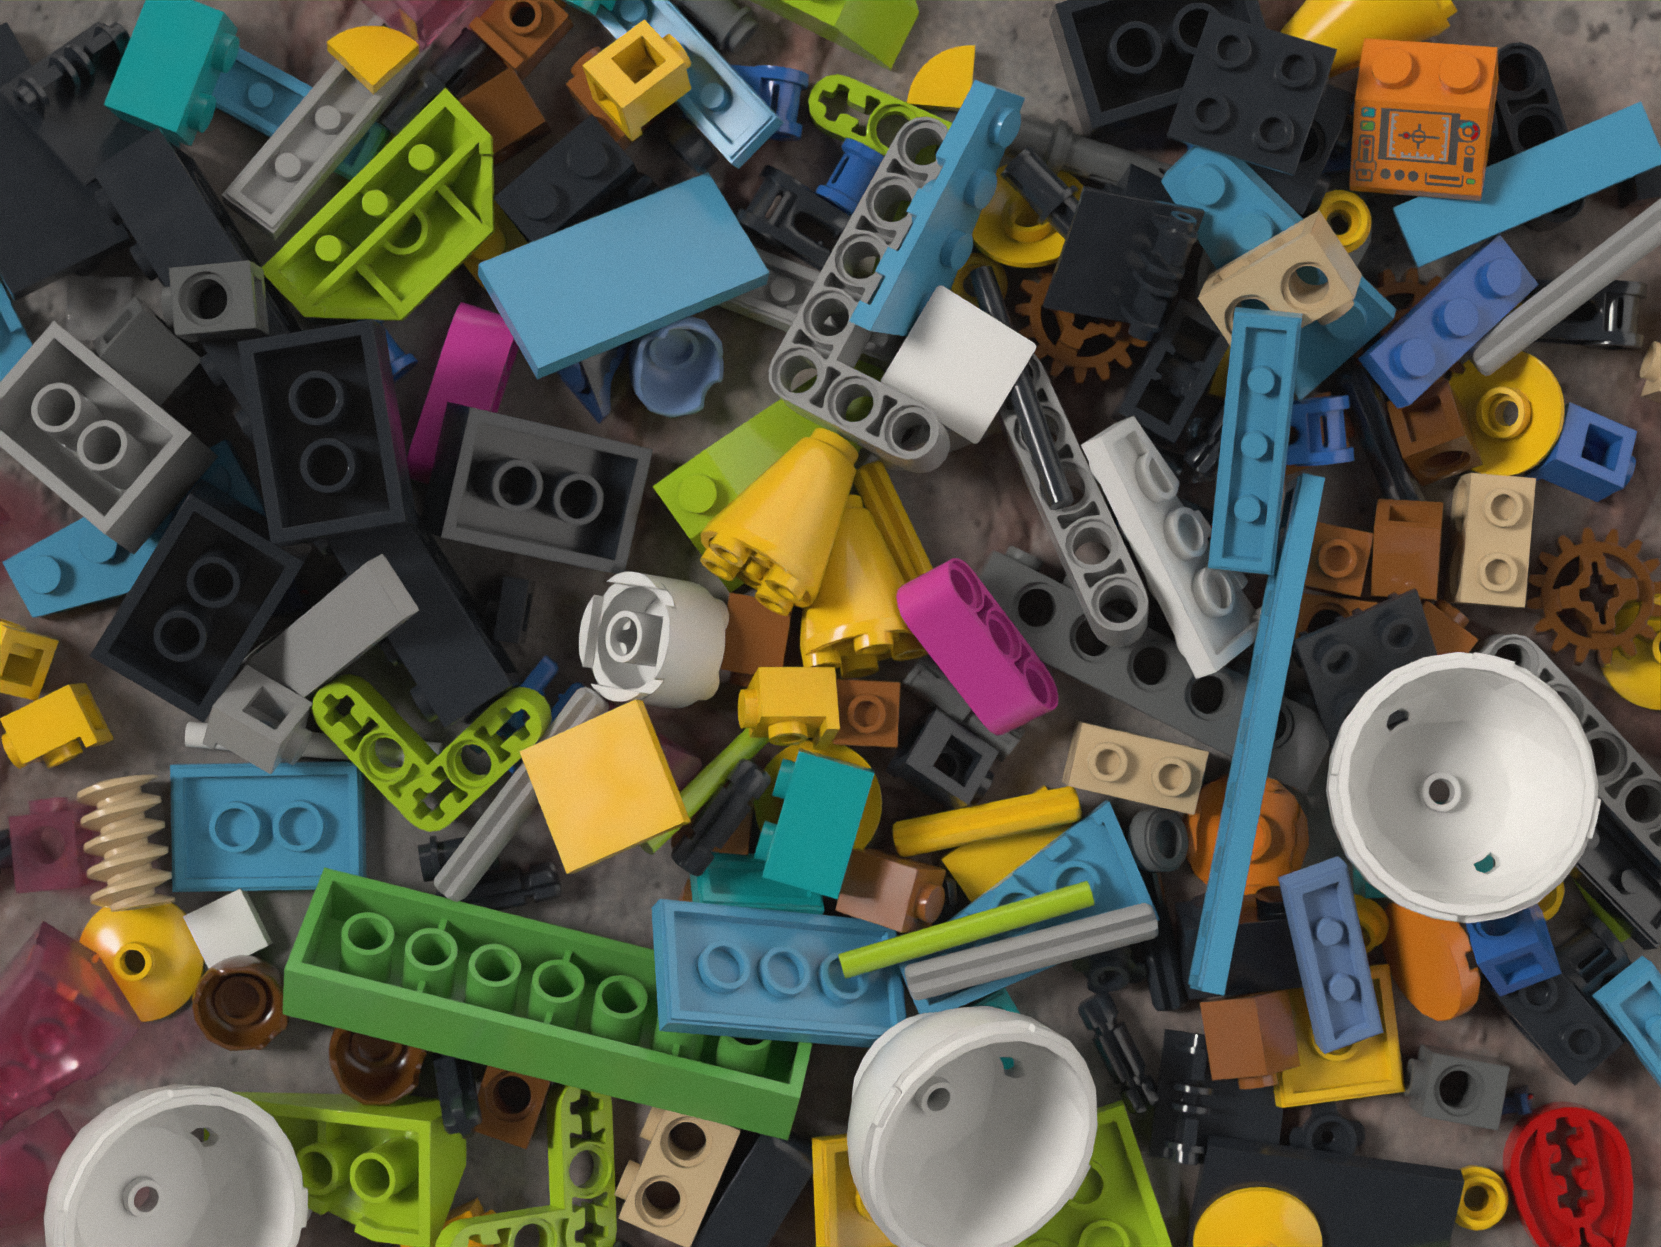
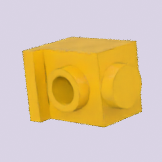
M645 19L582 65L593 100L631 141L642 135L641 127L691 90L687 69L691 67V61L686 51L672 35L667 34L662 38Z
M0 618V693L36 701L39 698L59 641L52 637L26 631V627Z
M758 667L747 689H741L739 693L738 720L740 727L749 728L750 738H769V742L774 745H796L807 741L808 738H813L814 750H826L840 729L835 667Z
M86 683L68 684L0 718L6 731L1 737L3 747L11 762L18 769L43 760L47 768L51 769L84 753L79 744L81 741L88 748L104 745L114 740Z

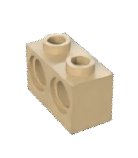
M1320 210L1209 274L1198 299L1231 346L1235 307L1243 308L1241 301L1257 299L1264 302L1272 311L1303 313L1301 328L1315 320L1320 325H1326L1340 318L1354 305L1352 299L1356 296L1362 274ZM1303 266L1316 267L1324 272L1328 281L1321 285L1307 284L1299 278L1296 269Z
M1468 473L1454 477L1444 601L1453 604L1525 608L1536 478Z
M1076 720L1062 782L1070 787L1195 815L1209 752L1195 747Z
M652 1107L639 1136L651 1141L642 1163L639 1164L629 1159L614 1194L625 1200L619 1219L683 1247H690L741 1129ZM682 1122L695 1123L704 1131L706 1142L697 1150H682L674 1144L671 1138V1129ZM657 1181L669 1182L678 1190L680 1201L668 1209L657 1208L648 1201L645 1189Z

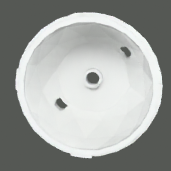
M1454 652L1421 658L1391 671L1370 688L1340 727L1329 759L1326 786L1332 825L1346 857L1366 881L1401 907L1433 919L1461 923H1475L1507 917L1537 904L1561 884L1583 855L1588 840L1593 837L1601 799H1598L1599 783L1593 752L1579 719L1554 689L1527 669L1515 665L1514 661L1477 652ZM1397 710L1404 712L1405 719L1388 729L1387 721L1389 715ZM1435 780H1441L1449 787V798L1442 805L1435 803L1429 795V787ZM1488 855L1495 859V867L1486 873L1477 871L1474 866L1475 863L1483 860Z
M990 1006L964 1007L941 1012L922 1013L906 1018L888 1029L868 1050L854 1077L847 1131L848 1158L853 1181L865 1208L875 1224L898 1247H1014L1036 1233L1062 1209L1069 1199H1073L1091 1167L1089 1161L1093 1153L1098 1123L1096 1087L1087 1063L1068 1039L1035 1019ZM1000 1057H1012L1014 1066L1008 1070L1004 1069Z
M174 1084L143 1090L102 1111L79 1131L62 1155L48 1187L44 1213L46 1247H296L300 1238L301 1228L306 1227L308 1189L303 1187L302 1171L291 1142L276 1120L248 1098L219 1087ZM197 1128H206L210 1136L207 1141L201 1143L190 1132ZM148 1186L150 1191L147 1200L141 1207L136 1208L134 1205L136 1193L141 1188Z

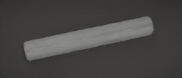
M1661 198L1487 332L1466 352L1474 367L1484 376L1491 375L1661 245Z
M591 688L577 689L537 743L606 713L609 710L608 702ZM524 762L514 772L434 878V886L448 899L458 902L469 895L539 801Z
M1141 903L909 964L905 968V978L912 998L914 1000H922L1154 939L1158 936V922L1152 906Z

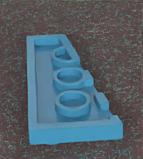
M978 80L974 81L936 154L937 164L942 167L937 179L929 181L922 189L918 188L906 211L912 216L913 225L898 251L887 247L875 270L880 276L885 277L871 305L859 301L849 322L872 332L907 337L936 287L942 285L949 290L951 289L957 271L964 266L971 254L973 247L972 233L981 210L987 206L996 190V172L1004 151L1018 134L1021 124L1020 110L1025 100L1024 97Z
M1192 146L1164 174L1161 180L1175 204L1200 208L1205 211L1198 230L1199 235L1197 239L1217 270L1303 220L1244 161L1196 146ZM1303 266L1296 269L1299 278L1307 284L1321 285L1328 281L1324 272L1316 267ZM1362 276L1356 296L1352 299L1354 305L1348 312L1329 324L1320 325L1315 320L1301 328L1294 392L1299 399H1303L1394 319L1396 309ZM1257 299L1241 301L1243 308L1270 310L1264 302Z
M223 440L209 448L218 455V458L135 554H132L109 538L83 517L3 561L5 569L32 618H41L128 594L188 494L201 479L266 517L264 501L231 441Z
M1105 800L948 921L1084 881L1089 883L1095 903L1094 906L898 963L906 985L905 968L909 964L1141 903L1151 905L1156 919L1159 921L1160 919L1110 802ZM1055 965L922 1000L913 999L919 1014L955 1009Z

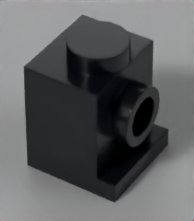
M936 709L915 719L885 771L894 778L901 777L951 811L968 806L969 804L976 805L983 798L993 782L994 773L989 771L999 751ZM938 757L947 762V775L933 767Z

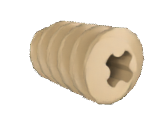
M134 775L113 778L94 783L77 793V802L97 807V810L80 819L81 828L101 833V835L86 842L83 846L84 853L104 858V861L87 870L88 879L107 883L106 887L90 896L91 904L111 908V912H119L175 902V897L155 893V887L172 879V873L152 868L151 865L152 861L169 853L168 846L148 842V836L165 828V821L146 818L144 811L162 802L161 796L141 791L142 785L158 778V775Z

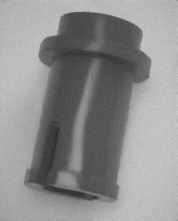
M677 0L675 3L679 9H683L717 38L715 42L717 48L720 50L728 48L734 54L739 52L750 41L759 26L751 18L753 11L746 6L740 9L731 0Z

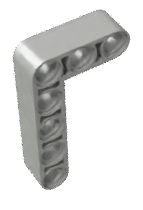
M927 116L914 118L905 123L897 133L774 355L768 370L769 382L774 392L794 412L914 473L931 472L944 462L950 449L949 435L935 413L926 405L854 369L873 332L851 323L849 320L859 301L871 305L885 278L876 272L865 279L853 278L855 266L866 257H879L881 261L887 247L898 251L913 225L912 216L909 213L905 218L897 222L884 221L886 210L897 201L905 200L911 202L918 188L922 189L926 183L937 179L942 169L937 164V160L929 165L914 163L916 155L921 149L930 145L941 146L949 131L946 125L938 119ZM840 312L849 314L847 326L842 332L834 336L822 335L823 324L829 316ZM809 368L817 369L816 382L809 390L804 393L791 392L792 380L798 372ZM864 396L873 398L874 405L872 411L865 419L858 422L846 421V411L853 400ZM915 425L930 426L929 440L922 448L916 451L902 450L901 441L909 428Z
M1033 353L1027 363L1032 382L1049 430L1058 438L1055 442V447L1068 484L1081 490L1084 494L1083 498L1074 506L1058 510L1049 509L1030 452L1024 443L1025 438L1009 394L981 439L1000 431L1003 432L1093 633L1108 646H1128L1139 640L1147 628L1148 598L1146 590L1042 363ZM943 424L950 440L948 453L972 443ZM915 425L911 427L914 429V432L907 441L901 443L902 450L916 451L922 448L929 440L930 426ZM874 454L876 459L882 462L886 468L896 471L905 470ZM1098 542L1106 546L1110 554L1103 562L1089 565L1079 561L1075 556V552L1085 543ZM1114 599L1127 600L1137 609L1133 618L1123 623L1110 622L1103 617L1100 611L1106 603Z
M1494 634L1480 640L1469 653L1477 652L1494 656L1502 646L1509 645L1518 655V666L1527 669L1554 689L1578 717L1588 742L1596 738L1602 743L1605 749V759L1601 767L1596 770L1599 783L1598 799H1601L1599 809L1661 871V777L1533 641L1526 636L1518 634ZM1401 719L1397 722L1390 724L1387 728H1391L1393 725L1399 723L1404 719ZM1642 786L1648 794V806L1643 815L1632 819L1626 811V797L1633 788Z

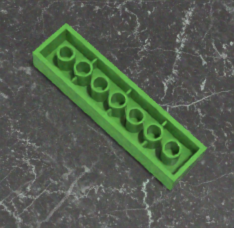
M325 867L284 969V1015L788 1140L812 1047V1043L659 1031L653 949L461 901L454 902L445 897Z

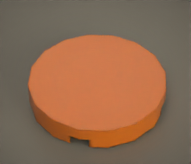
M1229 773L1204 784L1200 789L1195 815L1184 813L1182 819L1188 834V850L1185 858L1193 874L1206 885L1208 884ZM1268 777L1266 779L1244 895L1256 894L1259 889L1264 887L1280 886L1278 877L1300 870L1309 846L1308 822L1300 804H1298L1295 796L1281 783Z
M1394 902L1389 903L1385 909L1389 919V930L1382 942L1383 954L1387 964H1389L1394 980L1405 997L1422 1014L1436 1021L1451 1020L1470 1011L1478 1001L1481 979L1478 967L1472 970L1469 969L1465 954L1473 950L1470 946L1471 942L1460 923L1433 919L1401 907Z

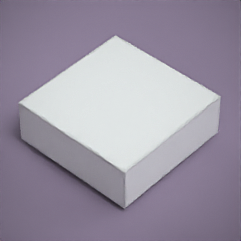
M241 888L183 916L209 969L226 958L237 955H250L272 944L248 892L242 891Z

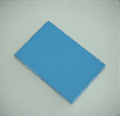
M352 761L296 762L293 766L287 762H281L272 774L267 773L250 762L170 765L172 892L236 891L240 888L242 891L314 890L318 885L324 867L367 878L365 775Z

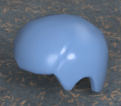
M692 316L633 339L628 352L629 378L636 395L650 412L668 418L696 414L704 408V399L707 391L714 383L722 382L723 380L722 341L705 320Z

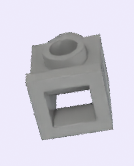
M246 665L212 706L202 744L213 750L219 744L267 773L272 774L282 760L293 766L306 750L313 734L305 728L313 703Z

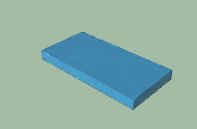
M709 172L483 261L478 265L480 280L537 379L766 285L769 277L768 269Z
M659 899L651 908L659 1031L871 1048L873 1043L888 1029L906 1019L902 973L898 964L845 979L838 954L897 937V931L858 918Z

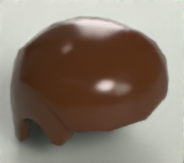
M237 955L226 958L213 965L198 981L192 996L194 1021L208 1041L229 1051L263 1050L283 1030L287 1029L290 1016L283 1014L284 978L275 966L258 956Z
M336 1027L332 1033L328 1048L329 1066L342 1092L362 1105L389 1106L412 1093L419 1084V1076L427 1054V1050Z

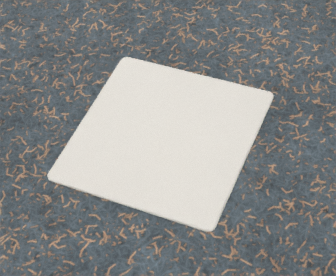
M939 285L936 287L881 379V383L923 403L935 413L942 424L976 444L981 440L1036 350V345L946 287Z

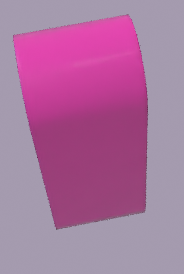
M461 302L458 306L407 456L411 480L429 485L447 401L498 413L519 349L500 314L465 302Z
M952 558L907 582L898 589L896 598L903 620L978 719L991 733L997 736L1004 735L1053 711L1058 706L1057 687L1048 669L966 562L959 558Z

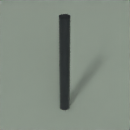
M981 266L972 270L968 277L979 309L1014 330L993 267ZM1026 364L1009 395L1050 510H1058L1072 504L1074 499Z

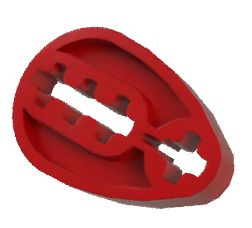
M1551 1102L1536 1107L1530 1114H1525L1513 1127L1506 1140L1503 1152V1171L1512 1204L1524 1230L1535 1247H1579L1582 1244L1581 1238H1583L1587 1247H1625L1632 1219L1634 1185L1629 1148L1620 1131L1601 1114L1589 1107L1574 1102ZM1562 1118L1571 1127H1576V1133L1568 1135L1565 1142L1569 1153L1576 1158H1581V1165L1572 1167V1179L1580 1188L1587 1190V1196L1577 1199L1578 1209L1573 1211L1566 1204L1558 1201V1196L1568 1192L1566 1179L1558 1171L1551 1170V1164L1561 1161L1562 1155L1559 1145L1550 1139H1546V1133L1556 1130V1119Z

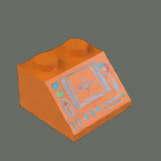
M1364 38L1354 103L1350 191L1481 201L1498 87V47Z

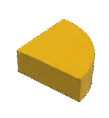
M372 25L351 28L337 34L327 41V50L374 95L419 54V44L400 31Z
M976 45L950 48L931 58L915 76L908 93L907 103L920 109L958 112L972 87Z

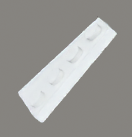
M1134 416L1108 427L1081 446L1089 461L1092 475L1100 483L1115 513L1121 534L1129 542L1146 576L1148 588L1153 597L1157 599L1175 635L1176 645L1180 653L1186 658L1197 679L1217 672L1255 642L1262 607L1255 609L1241 590L1248 582L1242 572L1208 568L1210 543L1207 538L1211 534L1212 528L1199 510L1193 511L1190 508L1184 507L1176 496L1179 488L1178 479Z

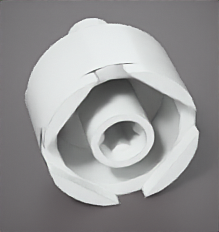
M622 572L610 578L608 582H614V584L608 588L603 596L594 595L588 603L581 621L579 633V655L582 666L592 669L594 677L599 684H591L596 692L612 701L628 703L637 699L643 700L644 705L674 709L689 706L697 700H708L711 698L719 686L718 672L725 649V629L729 622V612L726 604L722 600L714 598L704 587L694 582L638 572Z

